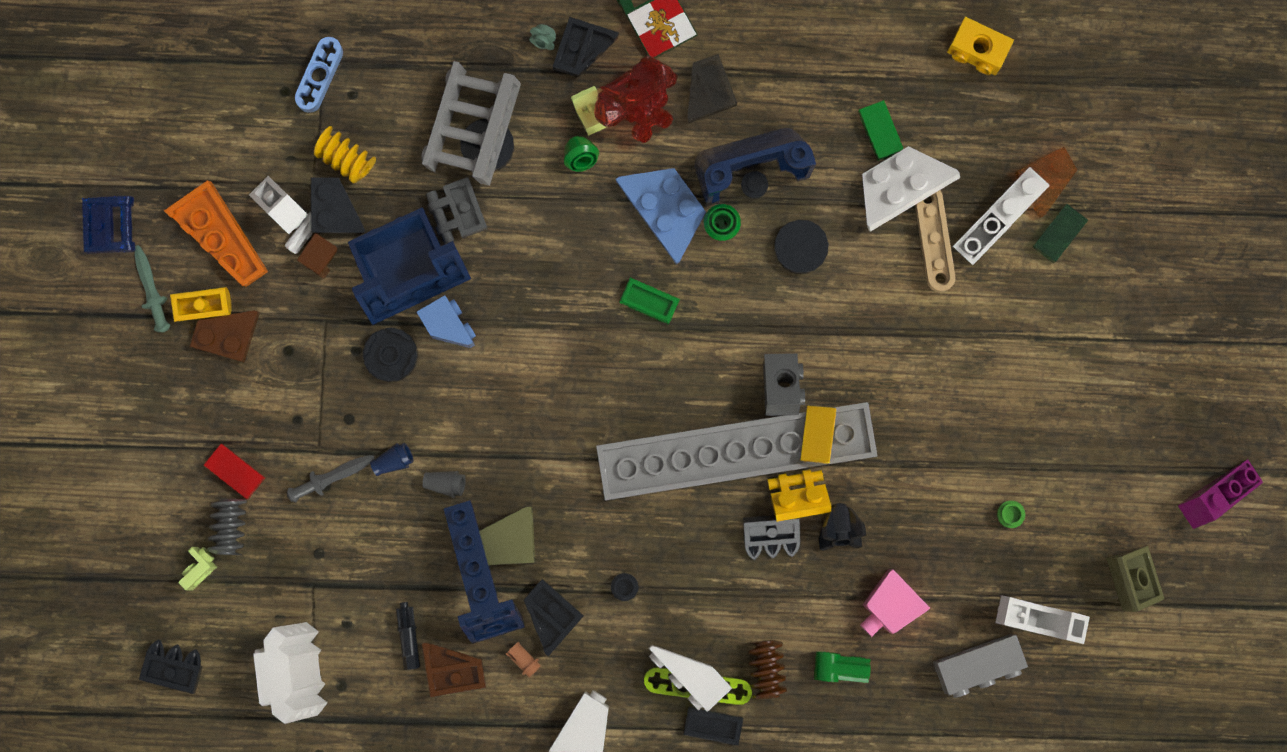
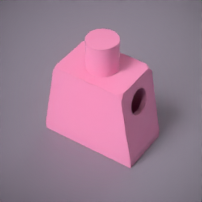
M889 569L863 603V606L871 615L860 626L871 637L882 627L889 633L894 634L928 611L930 607L893 569Z

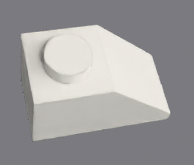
M269 176L249 194L288 234L297 229L308 216Z

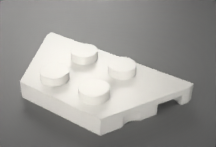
M909 146L862 174L869 231L871 232L960 178V173L957 169Z

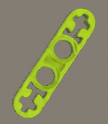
M653 667L645 673L644 684L650 692L685 698L691 695L689 691H679L673 682H671L672 691L666 690L668 684L660 683L658 688L653 687V683L648 681L649 677H654L655 672H659L660 678L669 679L668 674L671 672L667 668ZM721 676L725 681L729 682L733 689L737 688L738 684H742V688L747 690V694L742 695L741 699H736L734 693H727V698H722L718 702L743 705L750 700L752 689L749 683L743 679Z

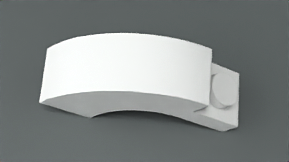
M1001 595L996 623L1084 644L1090 617Z

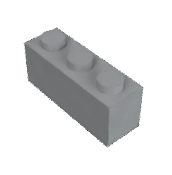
M1008 634L933 661L944 693L947 695L953 694L954 698L970 693L968 688L977 685L980 688L994 685L996 678L1005 676L1006 679L1017 677L1022 674L1021 669L1028 667L1017 635Z

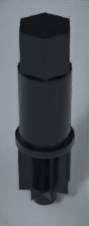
M408 601L400 602V608L396 609L403 668L404 670L420 668L413 607H408Z

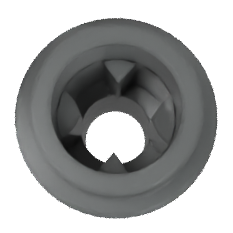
M459 471L425 472L423 488L452 498L462 496L465 489V475L459 474Z

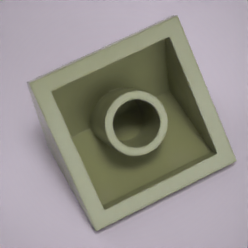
M1148 546L1106 558L1123 611L1137 612L1164 600Z

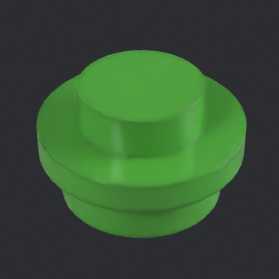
M1016 501L1003 502L997 510L998 521L1004 527L1016 528L1023 523L1025 510Z

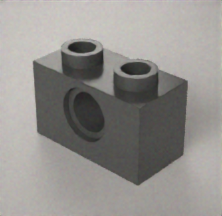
M797 353L764 354L763 379L766 416L799 415L800 406L805 405V389H800L799 380H803L804 375L803 363H798ZM784 381L791 386L784 388L779 386L778 383Z

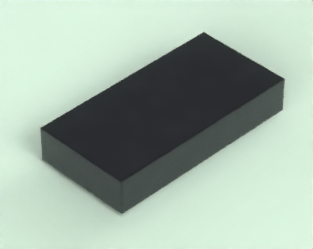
M688 706L683 735L739 746L744 718L710 710L707 712L704 709L698 710Z

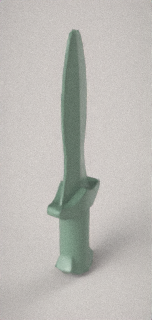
M136 245L135 261L137 271L146 292V304H143L142 308L151 309L155 321L154 330L163 333L170 328V324L166 321L161 306L167 301V297H161L157 292L148 259L142 248Z

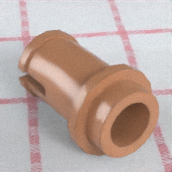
M519 642L506 653L523 671V676L526 674L530 678L541 667L538 663L539 659H534Z

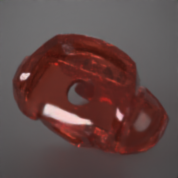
M651 56L643 57L638 64L632 67V70L627 71L610 84L598 88L594 110L596 120L605 127L615 126L625 118L630 123L636 121L637 124L632 129V137L642 143L648 142L652 136V130L650 129L652 126L657 125L665 129L673 121L672 115L662 107L668 101L666 88L676 84L677 74L664 62Z

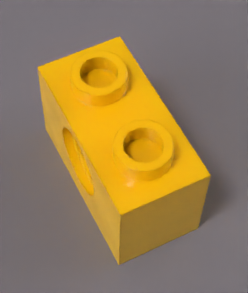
M965 17L947 53L951 54L952 58L957 62H968L976 66V69L983 74L996 75L1001 69L1014 39ZM973 45H982L985 53L976 52Z

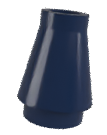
M396 443L378 458L370 461V465L374 474L379 476L409 468V464L413 463L414 459L409 447L405 443L400 445Z

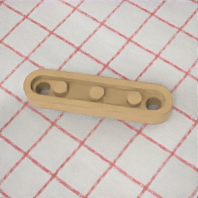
M941 190L930 196L932 203L926 204L922 200L915 205L927 284L935 292H945L955 283V271L943 195ZM936 275H942L944 283H938L935 279Z

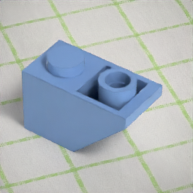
M444 295L417 311L433 339L468 348L475 346L472 339L476 335L468 322L464 325L458 317V315L462 314V311L454 299L449 302L448 298Z

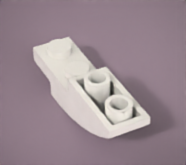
M1029 167L953 247L973 265L1050 185Z

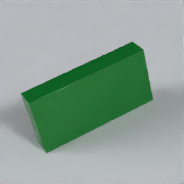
M884 100L859 109V116L877 161L895 155L904 149Z
M630 277L619 303L669 325L680 299Z

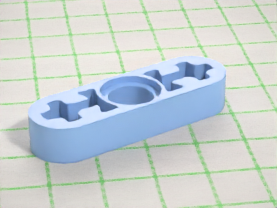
M325 37L319 41L296 91V104L304 112L311 113L319 109L343 56L342 46L333 37ZM333 45L336 53L329 54L327 62L331 64L329 67L324 63L327 56L324 48H330ZM317 68L326 70V77L320 82L312 79V73ZM310 83L315 87L312 92L314 102H308L305 105L302 97L309 96L312 89L307 84Z

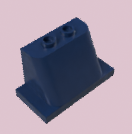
M423 208L396 218L392 222L348 241L364 281L352 287V291L372 325L471 279L454 242H449L443 246L440 245Z

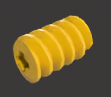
M329 126L320 135L315 145L314 156L316 158L323 157V162L326 165L331 164L333 170H340V174L343 177L349 176L350 182L357 183L370 172L376 162V157H372L367 161L368 152L366 150L358 155L359 145L355 144L352 148H348L350 139L346 138L343 142H340L342 134L337 132L331 136L333 127Z

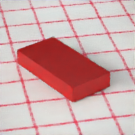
M220 444L204 464L206 468L246 499L252 496L266 478L224 444Z

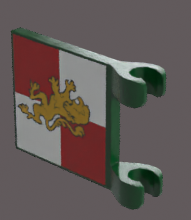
M617 0L650 61L698 36L679 0H648L635 8L631 0Z

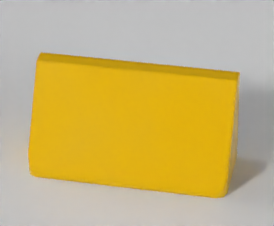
M807 406L800 461L821 464L830 463L836 408Z

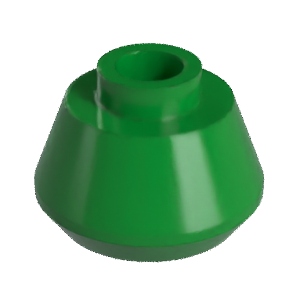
M573 137L564 147V165L576 172L590 169L595 165L599 157L598 148L585 137Z
M715 205L705 214V231L715 240H730L740 230V215L730 205Z

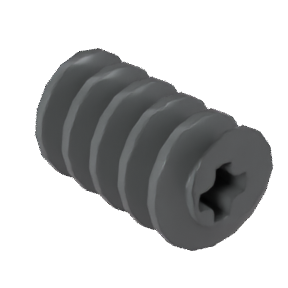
M218 498L219 501L213 502L210 505L218 510V512L210 514V518L216 520L217 523L209 526V529L217 532V534L208 537V540L216 543V545L207 548V551L220 555H242L235 552V550L243 548L244 544L236 541V539L245 536V533L237 530V527L245 525L246 522L238 519V516L246 514V511L238 506L247 503V500Z

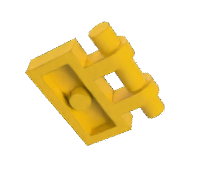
M808 469L802 470L801 474L787 476L785 473L779 474L778 478L767 479L769 490L780 488V492L771 493V501L777 522L831 512V503L826 485L814 486L813 483L824 481L822 470L811 472ZM804 484L805 488L789 489L790 486Z

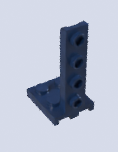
M471 501L444 508L471 610L470 613L457 616L463 632L470 642L474 644L525 628L523 617L512 599L499 603Z

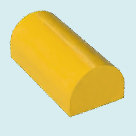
M227 287L170 294L174 322L231 314V298Z

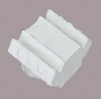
M307 622L273 627L263 640L264 648L256 649L254 653L259 704L262 706L271 705L272 714L284 724L317 716L327 704L324 699L317 695L325 685L321 681L318 654L321 652V649L311 643L319 631Z

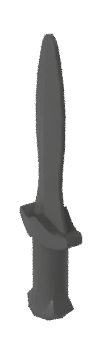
M369 455L356 458L321 475H316L312 471L310 473L311 481L296 488H288L287 498L291 502L296 503L299 498L313 491L323 496L322 490L329 484L364 469L370 464V461L374 460V456Z

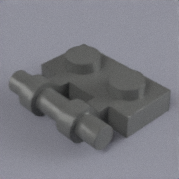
M468 177L443 186L446 194L444 198L439 199L436 191L426 194L429 202L427 205L429 213H433L437 224L435 229L438 236L442 237L444 245L452 241L454 242L451 232L459 229L462 238L488 229ZM450 206L455 219L447 222L443 209Z

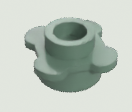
M539 24L531 28L530 33L532 36H530L529 41L540 49H554L553 41L556 39V33L551 27Z

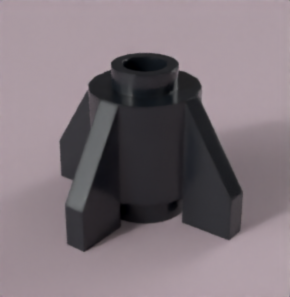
M837 503L831 505V512L825 513V520L818 539L820 550L824 551L834 546L847 545L861 548V537L866 536L865 524L854 510L847 507L846 504Z

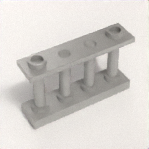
M454 61L452 69H449L446 74V88L428 146L426 145L422 151V164L432 172L436 171L438 162L472 170V176L479 183L490 186L521 83L514 75L507 73L503 74L502 81L498 83L466 76V70L459 62ZM465 86L495 93L494 107L486 108L457 101L461 87ZM454 111L488 119L489 123L486 132L480 134L451 127L450 123ZM446 137L480 145L481 149L478 158L473 160L442 152Z

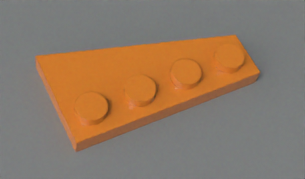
M207 180L164 210L181 225L180 227L198 241L200 246L210 253L242 286H249L268 272L211 181Z

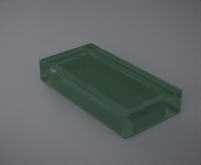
M1066 204L1032 247L1054 264L1084 227L1088 219Z

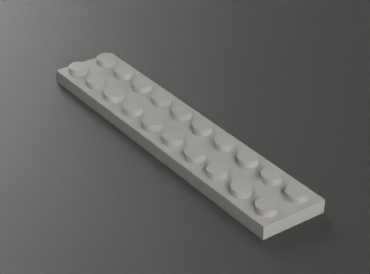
M866 402L834 407L836 408V417L829 464L800 461L806 412L799 413V415L778 416L598 445L596 447L605 501L877 457L869 404Z

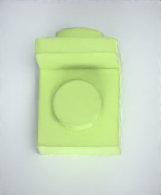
M191 547L188 550L199 563L197 565L192 563L183 571L182 575L184 577L178 583L185 590H194L217 568L212 562L215 558L204 547L201 549L199 547Z

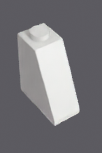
M592 690L591 694L585 691L549 752H603L609 706L605 704L607 699Z

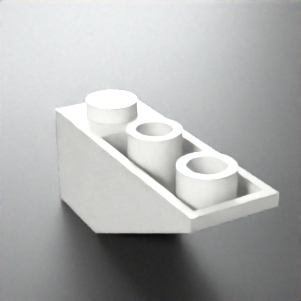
M654 645L649 647L653 652L649 657L660 669L664 665L672 673L668 678L679 690L684 686L691 695L688 697V700L698 710L703 707L708 712L732 689L711 665Z

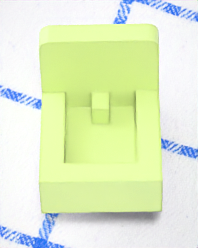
M595 86L571 97L576 114L588 136L613 125Z

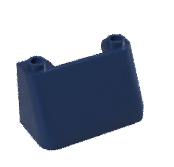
M782 128L701 151L695 159V170L706 207L720 202V192L730 186L732 172L776 160L779 171L791 172L795 176L796 181L810 178L816 165L811 147L793 129Z

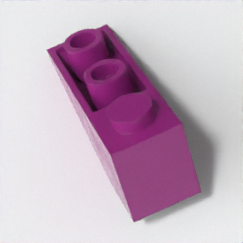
M1247 459L1192 494L1179 504L1178 507L1191 527L1195 529L1218 519L1261 485L1263 481Z

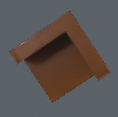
M315 233L297 261L325 279L330 272L327 266L337 253L338 248Z

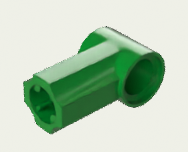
M816 651L814 680L838 682L839 680L869 682L871 671L869 658L841 656L839 653Z

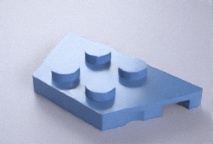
M675 168L618 177L616 182L675 264L680 263L684 252L706 214L702 205Z

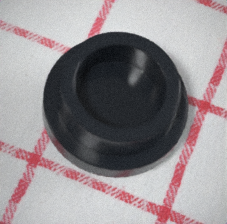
M752 171L743 177L741 189L747 197L757 199L767 192L768 180L761 172Z
M619 574L611 583L612 594L618 600L629 601L638 593V582L631 574Z

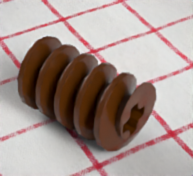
M777 640L748 642L755 645V648L749 650L748 654L754 655L757 658L749 662V665L758 669L750 673V677L759 680L752 684L751 688L760 691V693L752 696V699L780 697V694L787 691V687L779 685V683L786 680V676L778 674L779 671L785 669V665L776 661L782 659L784 654L775 650L782 647L783 642Z

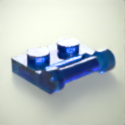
M134 197L82 198L84 253H128L136 251L135 242L132 241L131 207L134 206ZM113 207H120L121 242H114Z

